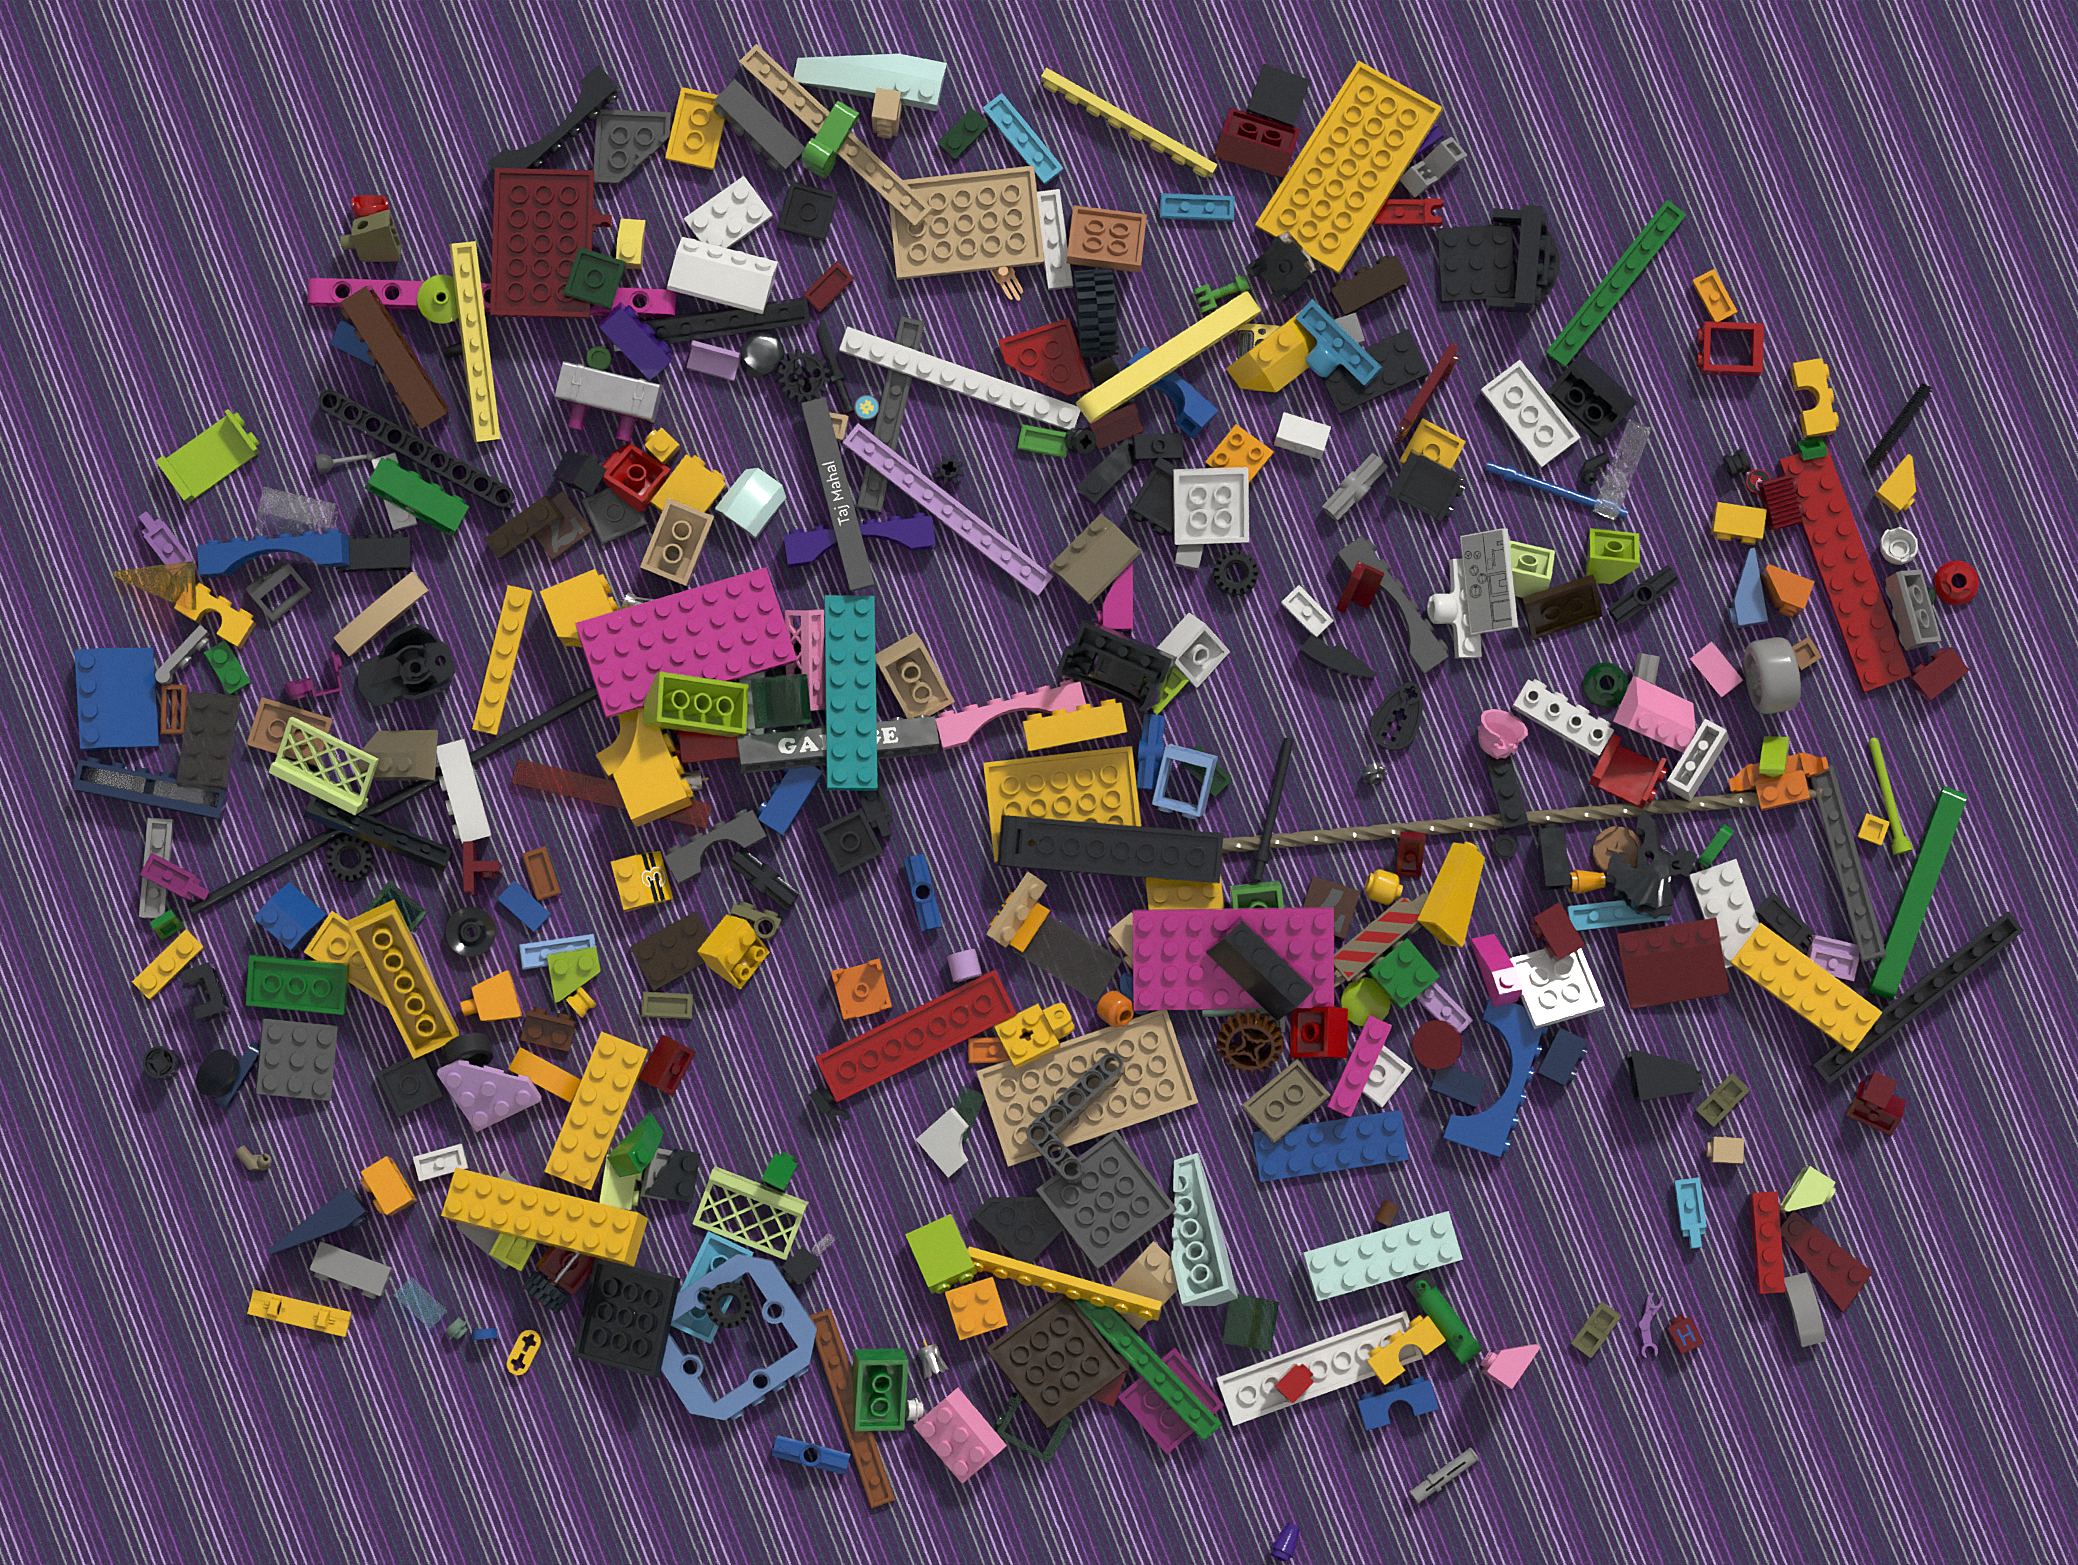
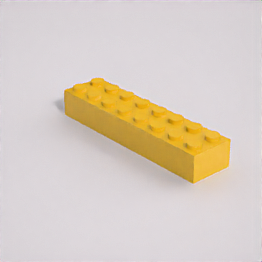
M455 1168L441 1216L453 1222L631 1267L635 1265L648 1221L647 1217L637 1212L460 1168Z

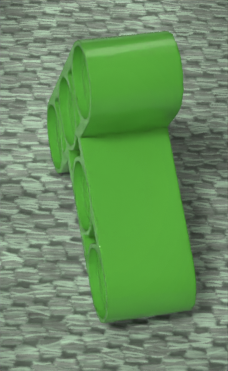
M837 101L815 139L811 138L802 153L803 167L826 179L835 165V157L856 124L860 113Z

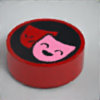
M1755 469L1747 475L1745 486L1750 493L1760 495L1757 482L1770 479V476L1762 469Z

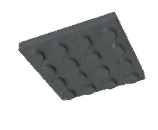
M1116 1130L1077 1158L1085 1169V1176L1082 1181L1072 1184L1057 1173L1036 1189V1193L1096 1270L1100 1269L1177 1210ZM1077 1165L1069 1166L1066 1174L1068 1176L1077 1175L1079 1167Z

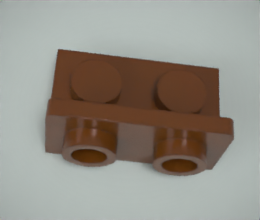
M533 1007L532 1011L526 1010L521 1041L570 1052L577 1024L571 1021L572 1016L557 1013V1017L547 1015L548 1010Z

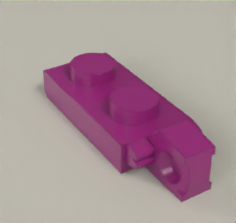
M154 853L150 854L140 873V876L188 900L195 896L205 901L210 892L199 886L201 880L196 878V875Z

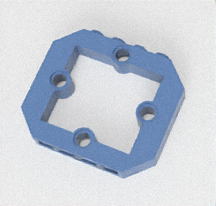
M738 1253L677 1294L672 1321L695 1306L706 1310V1304L701 1303L698 1299V1294L701 1290L711 1292L717 1285L733 1282L746 1272H749L767 1299L762 1308L764 1319L771 1324L782 1322L798 1346L768 1367L754 1369L747 1381L717 1401H714L699 1378L704 1369L702 1359L696 1354L684 1355L669 1333L661 1370L689 1413L720 1420H726L730 1417L733 1421L745 1413L744 1407L750 1403L753 1407L766 1399L765 1393L771 1389L774 1393L787 1385L786 1379L792 1375L798 1378L808 1371L806 1366L811 1361L817 1326L773 1260ZM771 1304H778L782 1308V1314L779 1317L774 1318L769 1315L768 1307ZM687 1360H693L697 1363L698 1369L695 1373L689 1374L685 1371L684 1363ZM758 1374H763L768 1379V1384L763 1388H759L754 1384V1377Z

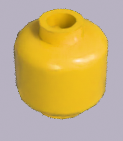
M1378 869L1374 873H1369L1364 892H1367L1370 900L1390 905L1394 899L1398 900L1400 898L1403 885L1399 884L1398 875Z

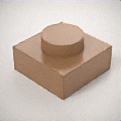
M1810 637L1792 646L1799 671L1822 658Z

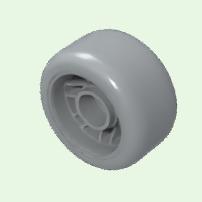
M1782 637L1756 640L1748 644L1744 653V673L1748 693L1754 708L1761 714L1785 712L1796 708L1801 696V682L1797 659L1789 641Z

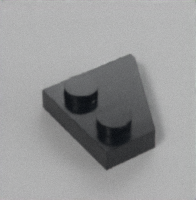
M674 1149L668 1157L666 1165L662 1166L657 1173L658 1177L655 1182L645 1190V1195L692 1203L701 1153Z

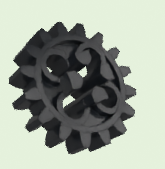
M795 349V356L792 353H787L786 357L788 360L779 361L783 368L776 369V372L781 374V378L776 379V382L783 383L779 390L781 392L788 391L786 396L788 399L795 396V401L801 402L804 397L805 402L811 401V395L814 398H819L818 391L827 390L823 383L830 382V379L825 377V373L830 372V369L823 368L826 360H818V352L810 355V349H805L802 354L800 349ZM799 359H802L804 362L801 368L797 365ZM814 368L818 371L816 377L807 376L803 379H793L792 383L788 381L789 374L799 375L802 372H813ZM805 383L809 386L807 392H804L802 390V386H804Z

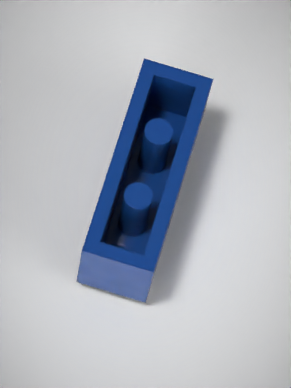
M815 766L784 769L783 772L786 775L781 782L777 780L770 790V793L773 795L769 802L764 801L756 813L760 815L758 821L784 837L823 776V771Z

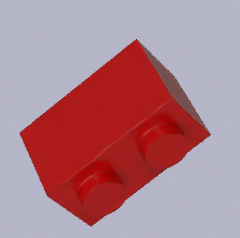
M1293 1364L1273 1386L1290 1403H1294L1314 1383L1311 1379L1314 1374L1304 1364L1300 1366Z

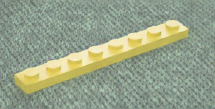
M1048 68L1044 70L1041 82L1044 83L1043 86L1053 93H1056V91L1061 92L1070 103L1075 105L1080 103L1087 107L1086 111L1093 116L1099 117L1101 115L1108 119L1107 123L1117 129L1122 127L1128 130V134L1138 141L1143 139L1151 143L1150 147L1159 153L1165 151L1172 155L1171 159L1180 165L1188 164L1193 167V172L1204 178L1206 175L1210 178L1213 177L1217 169L1216 163Z
M476 241L449 244L474 442L500 439Z

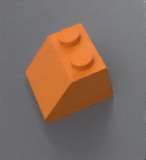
M1767 564L1760 573L1761 580L1773 606L1780 609L1779 613L1793 617V615L1798 616L1805 609L1815 581Z

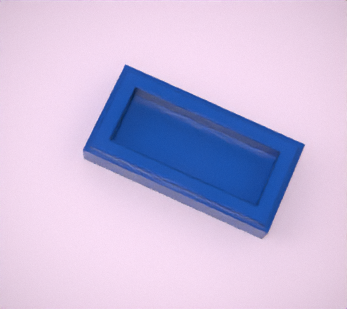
M515 881L497 898L534 933L552 915Z

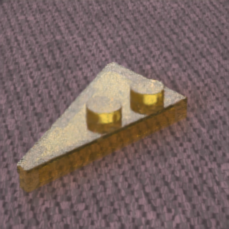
M188 561L114 571V576L123 582L137 586L144 591L179 604L186 609L197 610L194 562Z

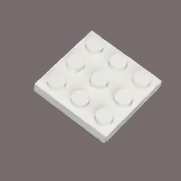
M1247 467L1173 469L1175 545L1249 542V484Z
M1545 949L1510 959L1519 976L1523 988L1520 996L1534 1029L1604 1008L1605 1004L1581 949L1558 962L1555 958L1550 959Z

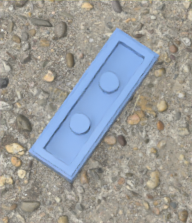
M594 934L520 944L522 969L547 967V954L596 946Z

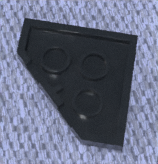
M989 1197L972 1215L1018 1261L1029 1264L1064 1230V1227L1040 1197Z

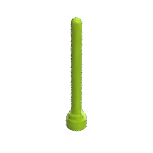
M1871 738L1869 746L1894 835L1893 845H1891L1894 855L1907 853L1913 850L1911 840H1908L1907 836L1903 834L1879 741L1877 738Z

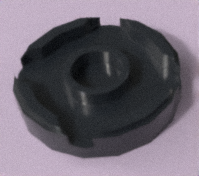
M224 1049L215 1050L209 1054L197 1072L196 1084L200 1093L212 1099L226 1094L231 1089L229 1086L232 1081L235 1082L238 1078L240 1068L238 1058Z

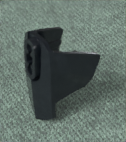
M412 624L393 633L384 643L379 655L361 662L358 672V688L362 695L375 707L404 699L417 700L449 688L456 670L447 644L436 638L427 628L419 624ZM439 658L446 660L443 666H438L435 662ZM415 666H421L420 672L413 673Z

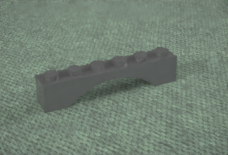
M1360 536L1340 550L1336 556L1350 576L1357 561L1384 572L1383 579L1378 588L1387 594L1401 613L1408 634V657L1421 675L1424 676L1447 660L1449 649L1442 639L1437 640L1432 634L1434 628L1427 619L1422 620L1417 613L1420 609L1412 598L1408 600L1403 592L1406 590L1399 579L1394 580L1389 574L1391 568L1383 558L1379 560L1374 552L1377 549L1369 538L1365 540L1363 536Z

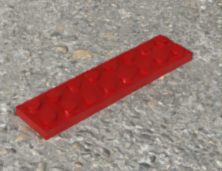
M993 970L818 1055L815 1059L838 1103L1017 1015L996 970Z

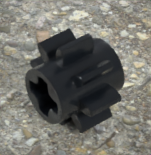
M942 455L941 465L934 464V467L940 470L935 475V478L939 479L942 477L944 479V486L947 485L948 481H953L956 485L957 476H964V472L958 470V468L963 466V461L956 463L955 455H952L951 459H946ZM949 465H952L953 470L956 472L946 475L943 468H948Z

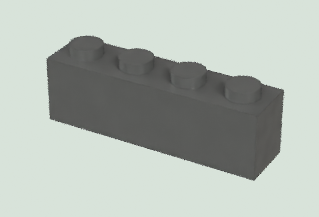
M735 79L712 102L714 106L713 111L721 119L726 118L732 124L731 128L740 137L743 135L748 139L751 149L757 154L762 153L768 159L766 162L773 170H779L783 173L804 151L805 147Z

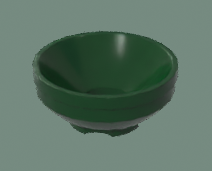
M1607 662L1592 666L1586 672L1582 683L1585 697L1593 705L1603 708L1612 707L1621 702L1628 685L1627 677L1623 670L1617 665ZM1609 676L1613 679L1614 686L1611 690H1603L1600 687L1599 682L1602 677Z

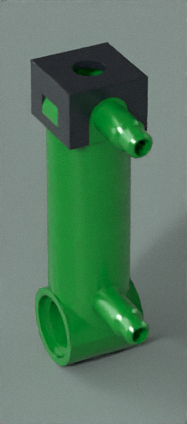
M1423 1271L1404 1285L1412 1298L1418 1303L1426 1316H1429L1445 1338L1446 1344L1461 1365H1464L1483 1351L1438 1290L1427 1271Z

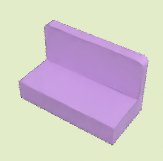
M692 340V349L687 369L735 382L741 361L740 353Z

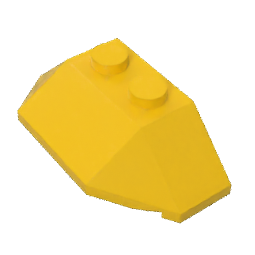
M1300 312L1226 368V371L1240 389L1276 393L1309 368L1305 357L1317 345V340L1295 318Z

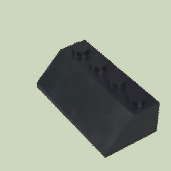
M1241 916L1205 951L1277 1021L1297 1008L1314 990L1312 984Z

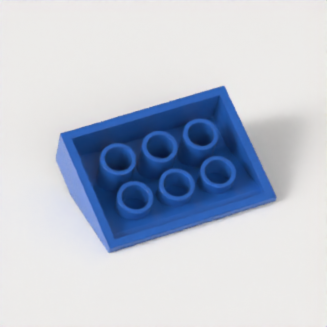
M93 648L74 650L80 749L84 752L160 747L154 648Z

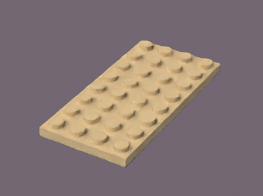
M1158 1010L1134 1018L1122 1027L1115 1028L1110 1026L1059 1043L1061 1048L1018 1069H1015L1011 1060L976 1071L1008 1167L1042 1156L1027 1138V1127L1107 1053H1115L1120 1056L1125 1067L1124 1073L1057 1136L1066 1147L1198 1103L1167 1010ZM1117 1061L1108 1062L1106 1070L1110 1072L1117 1070L1119 1063ZM1090 1079L1088 1087L1091 1089L1097 1088L1100 1085V1079ZM1073 1095L1069 1100V1104L1072 1106L1079 1105L1082 1101V1096ZM1055 1112L1051 1116V1122H1061L1064 1116L1063 1113ZM1043 1129L1035 1130L1032 1135L1033 1139L1041 1140L1045 1136V1131ZM1054 1147L1050 1150V1153L1060 1150L1061 1148Z

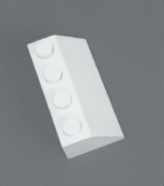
M682 237L676 251L667 289L763 314L774 285L778 262Z

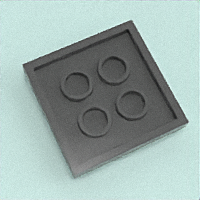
M262 1019L255 1094L331 1101L338 1026Z

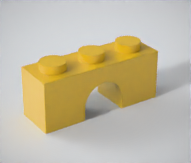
M1822 358L1793 363L1790 366L1794 391L1808 390L1816 398V407L1811 410L1802 411L1799 415L1803 438L1808 439L1833 434L1836 431V427H1839L1837 412L1832 410L1831 403H1834V394L1832 388H1828L1827 379H1829L1828 365L1823 364Z
M198 582L197 586L189 583L174 608L198 624L205 614L209 612L220 613L222 625L216 634L241 649L256 626V623L251 620L253 615L240 608L239 612L230 607L232 602L220 595L218 599L209 594L211 590Z
M1419 1315L1408 1323L1411 1328L1402 1333L1398 1330L1388 1338L1390 1343L1382 1348L1378 1345L1367 1353L1370 1358L1365 1361L1383 1385H1386L1405 1371L1398 1358L1403 1346L1408 1344L1415 1345L1423 1355H1427L1446 1341L1429 1316L1422 1318Z

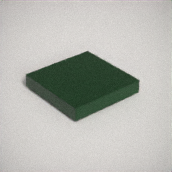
M578 247L563 294L612 310L627 263Z

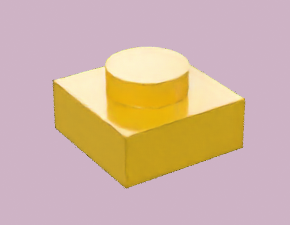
M1866 813L1857 838L1881 846L1890 822Z

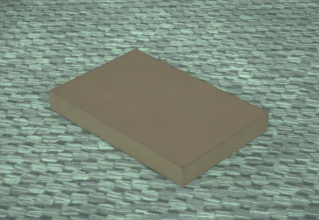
M1296 1059L1243 1103L1241 1108L1266 1137L1275 1144L1326 1102L1331 1095L1303 1063Z

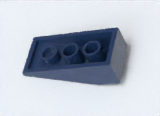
M346 1188L266 1251L270 1255H278L351 1229L352 1227L358 1229L368 1221L366 1216L371 1212L353 1189Z

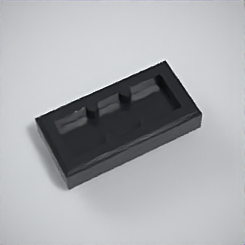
M1182 433L1132 435L1134 460H1158L1159 457L1163 459L1183 458Z

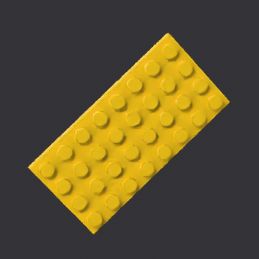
M1358 61L1256 222V228L1274 238L1288 231L1313 260L1340 275L1441 115L1443 107Z

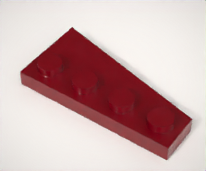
M1791 1211L1780 1226L1781 1237L1804 1263L1808 1271L1819 1282L1838 1309L1844 1312L1873 1272L1795 1211Z

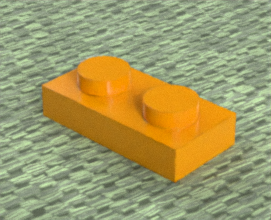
M1715 269L1692 280V284L1713 322H1721L1737 314L1738 311Z

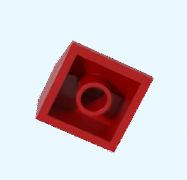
M1324 1006L1295 1008L1291 1011L1290 1058H1347L1348 1008Z

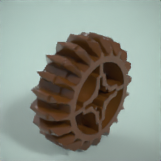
M1247 1009L1245 1015H1241L1237 1011L1235 1019L1228 1016L1227 1023H1222L1220 1026L1221 1031L1217 1032L1218 1040L1216 1042V1048L1219 1049L1218 1055L1220 1058H1224L1225 1066L1231 1064L1233 1071L1240 1068L1242 1075L1246 1070H1250L1252 1076L1255 1074L1256 1069H1259L1263 1074L1265 1071L1264 1066L1272 1069L1273 1061L1278 1062L1280 1059L1279 1054L1283 1052L1282 1044L1284 1043V1037L1281 1035L1282 1029L1276 1027V1020H1269L1267 1013L1261 1017L1258 1009L1254 1014H1250V1011ZM1238 1031H1241V1036L1230 1043L1231 1038ZM1270 1042L1268 1048L1264 1052L1259 1053V1049L1265 1046V1043Z

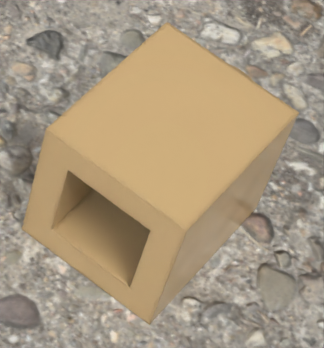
M1711 1137V1142H1707L1706 1157H1710V1163L1743 1164L1744 1138Z

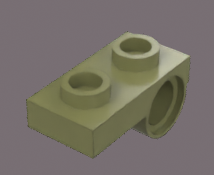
M740 901L739 905L733 904L731 916L755 923V933L761 940L768 941L775 937L782 923V920L777 918L778 913L766 909L762 913L754 910V905ZM763 922L771 923L773 926L771 933L767 935L761 934L758 930L760 924Z

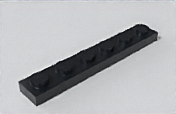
M312 795L303 816L442 872L445 871L453 851L450 847L362 812L353 815L315 795Z

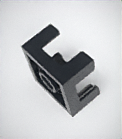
M1288 231L1277 236L1270 243L1272 246L1245 268L1252 277L1260 274L1272 287L1275 293L1271 294L1270 297L1277 305L1287 301L1321 268Z
M208 962L180 972L183 982L189 983L192 987L203 983L206 984L203 985L208 1000L211 999V1001L193 1008L196 1020H201L204 1023L232 1013L215 965Z

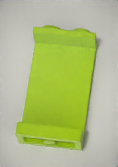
M227 409L224 418L166 458L163 455L156 460L159 467L187 504L260 453L256 447L260 443L252 432L247 434L242 426L245 425V422L237 412L232 414Z

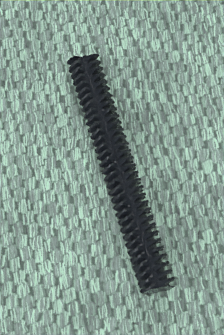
M1921 383L1918 390L1911 397V400L1907 402L1900 415H1898L1895 422L1888 429V432L1881 439V442L1877 444L1870 457L1865 461L1867 465L1877 469L1876 466L1878 467V464H1881L1879 461L1882 462L1881 458L1884 459L1883 456H1886L1884 454H1888L1886 451L1889 452L1890 446L1893 447L1895 444L1893 441L1896 442L1897 436L1900 437L1901 432H1903L1902 429H1906L1904 426L1907 427L1908 422H1911L1909 419H1913L1911 416L1914 417L1915 412H1918L1916 410H1919L1918 406L1921 407L1920 404L1922 405L1925 402V397H1928L1927 394L1930 395L1932 392L1930 386Z

